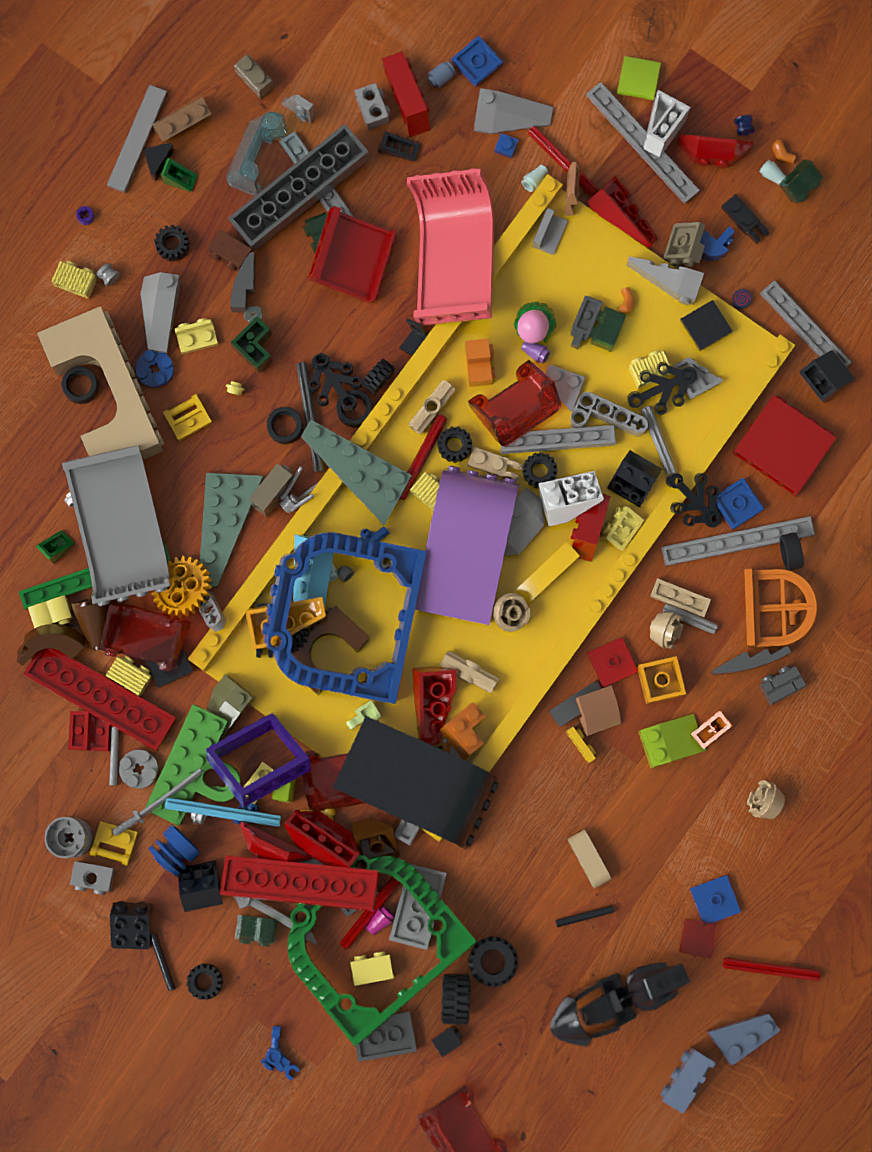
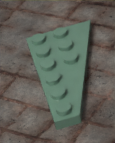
M310 419L301 438L321 457L326 465L334 471L338 478L360 499L379 522L385 526L411 475Z
M206 473L200 562L210 572L208 576L212 581L208 584L213 588H218L236 541L250 512L251 503L249 498L259 487L264 478L263 476Z

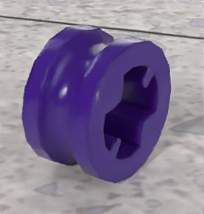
M83 206L77 210L76 217L79 223L89 225L93 222L94 214L89 207ZM88 212L89 218L85 217L83 219L81 214Z

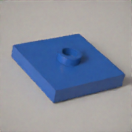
M477 36L451 58V62L475 88L503 65V61L480 36Z
M744 477L721 491L716 497V507L731 530H734L764 510V507Z
M727 875L690 888L704 926L741 912Z

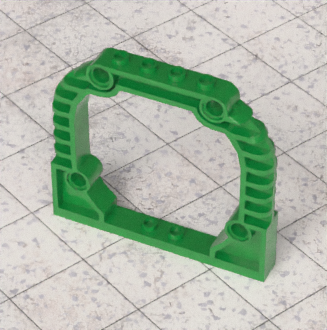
M359 855L350 868L357 869V863L364 860L367 863L366 870H376L382 874L393 876L405 886L430 917L427 928L430 933L437 936L436 956L441 962L424 977L420 974L412 981L414 985L410 989L405 987L397 994L399 998L382 1013L378 1008L358 1005L356 997L351 994L341 995L313 962L308 952L306 937L317 925L318 912L325 906L296 903L297 907L291 913L293 926L290 930L287 944L291 966L354 1046H358L477 943L476 939L422 875L411 864L396 857L380 856L369 859L366 856ZM300 912L306 914V920L303 923H299L297 920V915ZM436 920H441L443 923V928L440 931H435L432 927L433 922ZM345 998H349L352 1002V1006L348 1010L342 1007V1001Z

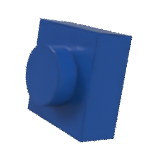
M501 133L494 152L512 159L518 139Z

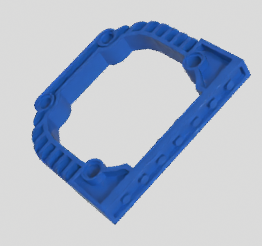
M325 532L311 536L303 541L294 550L293 554L287 553L283 555L279 565L275 567L274 576H276V582L272 584L270 596H273L272 602L267 606L266 615H269L268 621L264 623L262 634L265 635L264 643L269 649L273 650L275 661L280 670L290 680L302 686L396 704L427 551L341 533ZM322 553H340L373 560L378 571L391 572L400 586L407 587L403 610H400L398 615V621H400L399 629H396L394 634L396 644L392 663L384 661L372 670L357 667L351 674L309 667L300 663L291 654L292 637L286 629V623L295 579L302 577L306 573L309 559ZM387 557L389 565L383 568L381 562ZM290 558L295 560V566L292 569L287 567V561ZM278 635L280 641L276 646H273L271 638ZM364 672L366 679L363 682H359L358 675Z

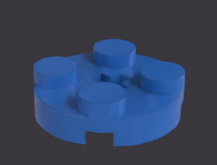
M147 350L139 357L136 363V375L145 386L159 388L171 381L174 375V366L166 353ZM158 365L160 371H156L153 374L150 369L151 366Z

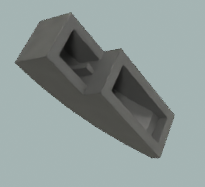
M254 252L249 253L236 276L231 294L230 308L232 312H247V294H255Z
M594 681L549 711L559 728L581 714L575 698L602 689L597 681Z

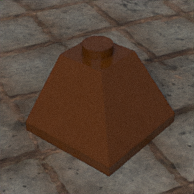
M372 818L351 823L360 855L366 856L369 859L380 856H400L391 825ZM361 861L362 866L367 865L366 861Z

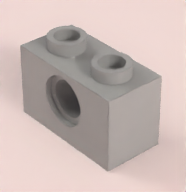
M75 861L70 885H74L75 890L86 891L87 888L94 889L96 894L105 895L106 891L111 892L116 869ZM91 873H95L97 876V881L94 884H90L88 881V876Z

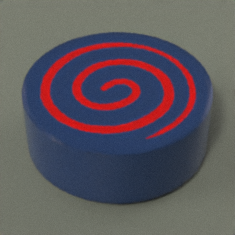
M745 289L737 290L732 297L733 305L738 309L747 308L751 303V294Z

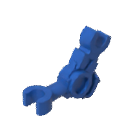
M273 1026L271 1047L266 1053V1058L261 1059V1062L270 1071L274 1070L271 1065H274L280 1073L284 1070L286 1077L292 1080L294 1077L289 1074V1070L295 1069L299 1072L300 1068L295 1064H289L291 1060L279 1048L281 1026Z

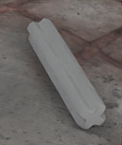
M668 603L665 604L662 611L663 613L676 612L677 615L683 616V619L680 621L711 634H714L718 627L714 622Z

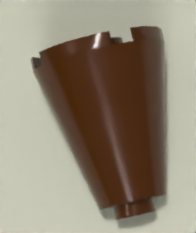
M92 599L73 602L72 609L88 646L93 647V650L104 649V645L108 644L110 603L98 606V603L93 604Z

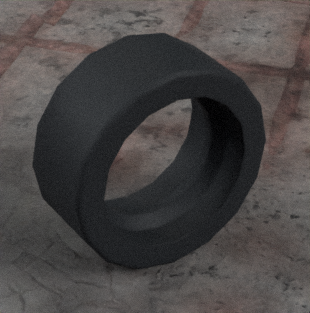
M78 366L71 368L64 374L61 382L64 394L73 403H88L98 394V379L86 367ZM76 375H86L91 381L90 391L83 396L74 395L69 387L71 379Z
M348 390L346 392L347 395H353L364 402L366 407L365 413L359 419L348 418L342 409L341 399L339 398L336 405L337 415L346 426L360 427L372 411V403L364 392Z
M280 407L269 414L267 430L275 442L291 444L300 438L303 432V422L296 410L290 407ZM281 415H289L296 422V429L289 436H280L274 430V422Z
M796 532L781 535L779 539L780 551L786 570L802 568L804 560L798 535Z

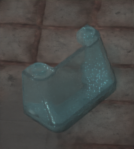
M270 111L249 122L226 174V179L230 186L254 196L260 193L262 188L256 182L259 170L253 162L263 141L272 144L275 138L280 137L283 139L285 137L287 128L284 115Z

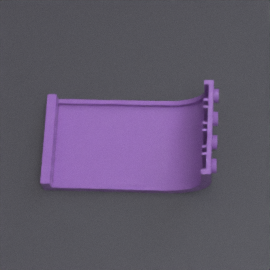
M449 466L448 469L445 468L443 470L438 488L415 610L489 625L519 484L516 483L515 479L505 478V480H499L496 475L486 474L485 477L478 475L479 472L467 470L466 473L461 472L458 467Z

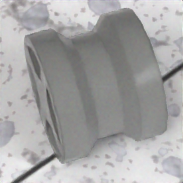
M106 263L99 269L96 276L102 279L104 284L109 287L118 280L120 273L114 270L110 263Z

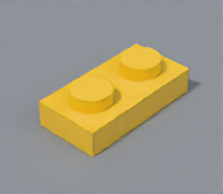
M572 727L566 731L588 764L596 759L594 756L596 754L595 750L590 744L586 745L582 740L585 737L579 728L575 730Z

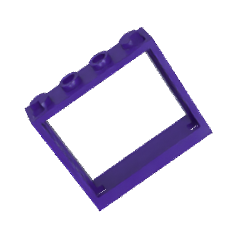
M273 713L262 717L257 722L244 727L242 730L205 749L207 761L243 807L250 805L311 771L310 758ZM273 729L296 759L242 787L220 758Z

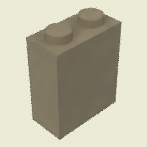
M277 463L249 498L252 507L265 517H268L281 500L280 496L293 478L292 470L284 464L281 467Z

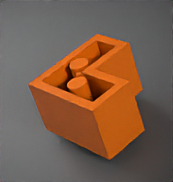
M488 338L466 341L465 352L469 387L492 385V379L496 378L495 368L491 367L490 360H493L494 355L493 344H489Z
M474 702L457 714L440 730L442 735L464 760L468 759L484 744L472 730L486 717Z

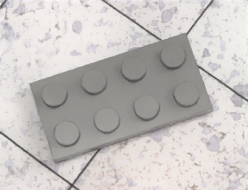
M411 864L441 898L447 873ZM404 885L389 940L427 950L431 933L427 928L430 917Z

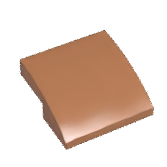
M572 162L567 174L566 216L574 215V206L578 204L580 172L577 162Z
M612 685L575 698L582 715L579 719L586 736L621 724L619 708Z

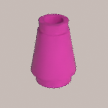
M383 906L377 910L366 928L371 934L375 935L391 924L395 916L387 907Z

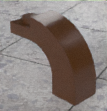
M47 624L36 627L25 635L24 643L17 651V662L23 666L35 653L46 648L57 649L73 659L85 647V637L75 629L64 625Z

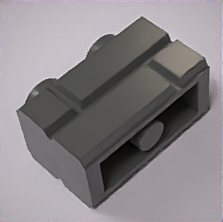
M788 665L778 670L780 672L779 675L773 677L770 674L762 679L763 683L759 687L769 705L806 687L795 666L790 668Z

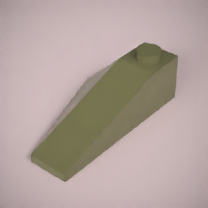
M227 674L222 677L213 689L206 709L229 720L220 741L225 739L256 698Z

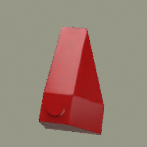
M616 176L612 177L587 203L600 217L649 248L657 240L656 235L648 222L639 216V208L636 204L633 205L628 198L630 193Z
M440 667L412 668L418 738L433 746L441 743L443 735L440 730L445 725L448 712L451 709V701L457 689L456 669Z

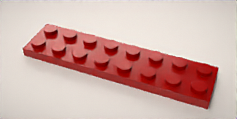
M46 648L38 651L23 673V676L82 710L89 712V714L157 752L176 721V717L77 660L69 658L57 649Z
M226 855L220 895L374 911L380 872L376 870Z

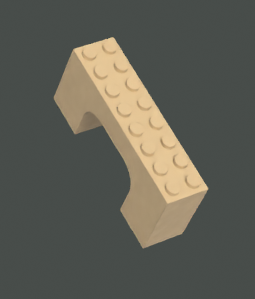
M100 306L38 332V337L49 363L58 376L66 373L73 367L88 364L97 365L102 368L117 403V413L114 419L103 427L81 435L89 456L135 445L140 446L143 460L164 451L162 445L165 444L158 430L155 431L157 424L151 413H147V411H150V408L144 396H140V394H143L137 380L133 379L136 375L129 361L126 362L129 359L122 345H118L121 343V340L115 328H111L114 324L107 311H103Z

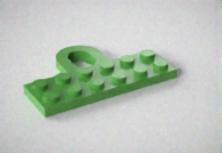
M196 704L192 705L146 807L168 793L199 768L203 770L200 776L171 798L192 801L196 792L218 802L228 801L234 797V794L227 785L225 787H212L206 784L204 780L206 770L213 768L207 761L205 749L220 741L229 720ZM221 760L241 785L239 771L230 763ZM166 802L151 811V813L178 826L181 825L186 815V812L166 809Z

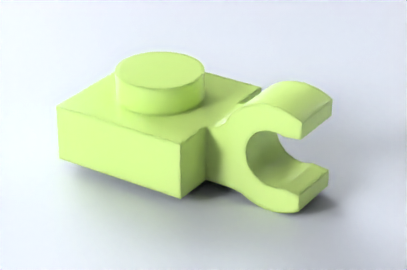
M371 700L356 709L357 716L346 722V724L352 730L363 723L365 716L374 720H378L382 716Z

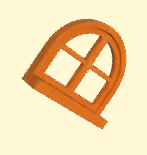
M744 569L747 646L749 648L787 646L805 637L813 627L817 616L816 596L808 582L800 575L788 570ZM779 579L781 585V604L760 605L759 580ZM784 580L798 586L805 595L807 603L785 604ZM807 610L802 625L787 635L786 611ZM782 611L783 636L761 637L760 612Z

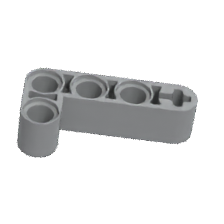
M591 392L581 394L570 418V424L573 428L585 427L590 416H593L637 437L644 435L648 428V421L643 416ZM586 398L590 399L592 404L590 406L583 405L582 400ZM603 406L607 407L609 409V413L602 414L599 411V408ZM580 415L584 418V421L577 423L574 417ZM624 415L626 421L619 422L617 416ZM630 418L633 419L631 425L628 426ZM638 423H641V428L637 430L636 425H638Z

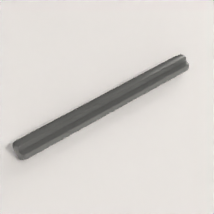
M300 362L296 364L307 426L310 419L316 422L312 394L308 387L306 362ZM311 449L314 471H324L323 460Z

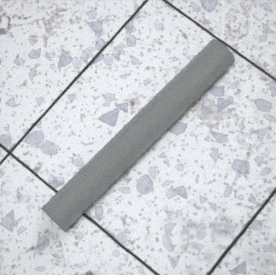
M112 727L109 785H117L119 730Z

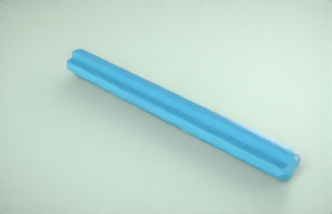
M169 797L165 803V808L276 827H279L281 823V816Z

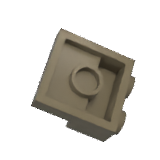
M701 222L674 224L663 259L677 268L681 264L693 267L694 263H700L705 245L700 243L705 225Z

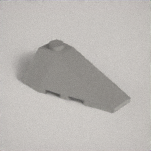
M480 88L474 132L498 134L503 131L512 132L517 129H530L533 126L537 128L550 126L553 107L503 92Z
M629 257L627 262L628 267L674 299L679 300L681 304H694L704 273L680 266L679 270L669 267V264L665 263L656 266L650 260Z
M160 272L144 277L141 289V302L148 350L167 353L181 288L179 275Z

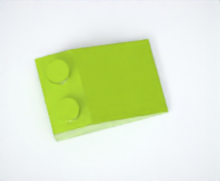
M694 714L645 728L638 732L650 769L706 751L691 735L698 729Z

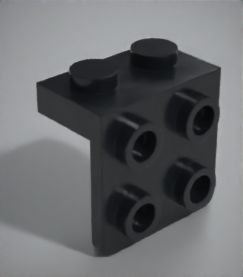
M113 902L110 912L112 948H150L152 903Z

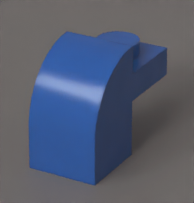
M728 227L717 240L705 231L700 240V243L705 245L701 258L707 261H718L724 258L728 252L726 247L734 240L733 234L735 231Z

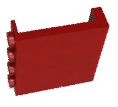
M333 206L328 211L307 280L371 303L379 297V285L385 278L386 272L384 269L391 259V254L389 253L391 247L396 242V230H385L340 212L341 208Z
M773 395L732 454L796 496L836 437L833 436L834 433L831 430L818 426V422L813 418H807L802 415L800 409L794 406L790 407L786 404L785 399Z

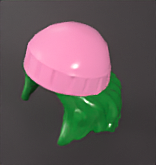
M532 302L520 307L513 325L523 341L534 344L542 340L547 342L557 323L552 309L547 304Z

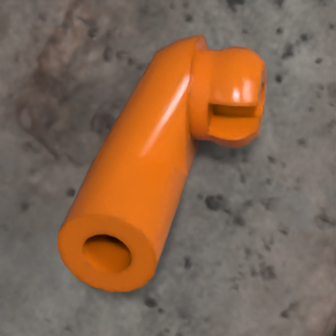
M776 140L773 144L776 158L793 164L796 155L786 151L782 140Z
M626 287L621 290L624 298L622 305L618 307L621 315L629 314L635 305V299L630 287Z
M796 599L791 604L805 603V601ZM800 610L786 611L787 626L797 625L796 614Z

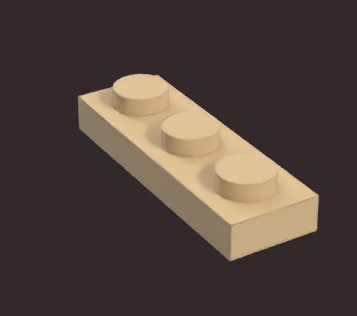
M658 578L650 595L651 598L666 604L668 603L704 618L711 599Z

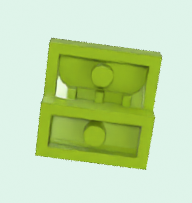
M624 56L617 94L654 100L661 63Z

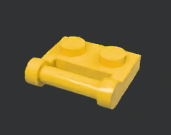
M196 394L175 408L163 411L179 441L212 424ZM194 405L197 406V409L175 421L172 417Z
M100 821L90 855L109 858L128 866L138 832L127 829L116 836L112 830L117 826ZM101 842L126 849L123 855L99 847Z

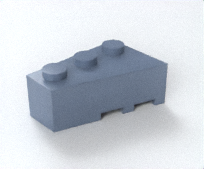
M763 1013L706 1032L727 1062L733 1066L777 1034L780 1029L769 1014Z
M692 1048L689 1051L685 1050L680 1059L683 1062L679 1068L675 1067L670 1076L672 1081L669 1086L666 1084L660 1093L663 1102L681 1113L685 1112L696 1095L699 1085L705 1081V1075L709 1068H713L716 1064Z

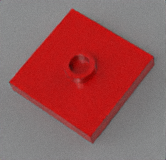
M622 637L587 652L603 688L638 673Z

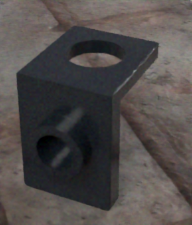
M407 318L406 322L412 331L399 348L401 351L413 356L428 335L421 324Z

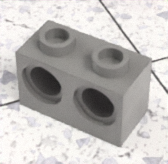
M376 83L355 90V98L368 130L389 123L388 116L391 113L388 105L384 106L382 89H378ZM368 95L375 97L373 100L366 99ZM374 112L381 113L379 117H374L372 114Z

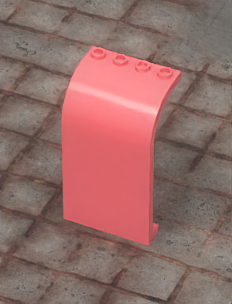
M471 168L464 171L454 170L448 173L407 177V185L415 198L420 220L417 310H414L413 315L415 321L421 325L492 318L494 211L490 189L481 169Z

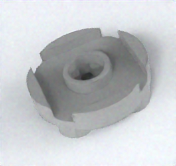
M133 750L121 759L119 767L120 777L128 786L143 789L155 781L159 766L156 758L149 752ZM137 764L144 766L140 775L138 772H134Z

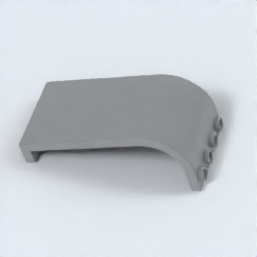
M135 445L63 462L62 466L66 473L90 570L93 604L98 603V606L109 604V600L112 599L123 601L129 599L130 595L136 594L137 597L147 595L148 591L151 590L156 592L167 590V587L171 584L170 573L140 446Z

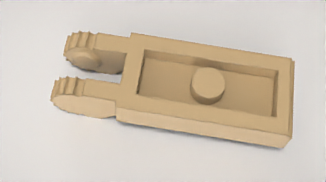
M473 447L467 464L469 467L501 478H511L516 481L519 480V476L515 473L506 472L507 466L517 470L523 469V465L510 461L508 458Z

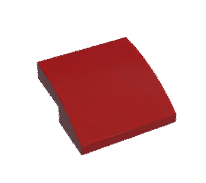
M70 711L68 750L110 751L111 726L87 711Z

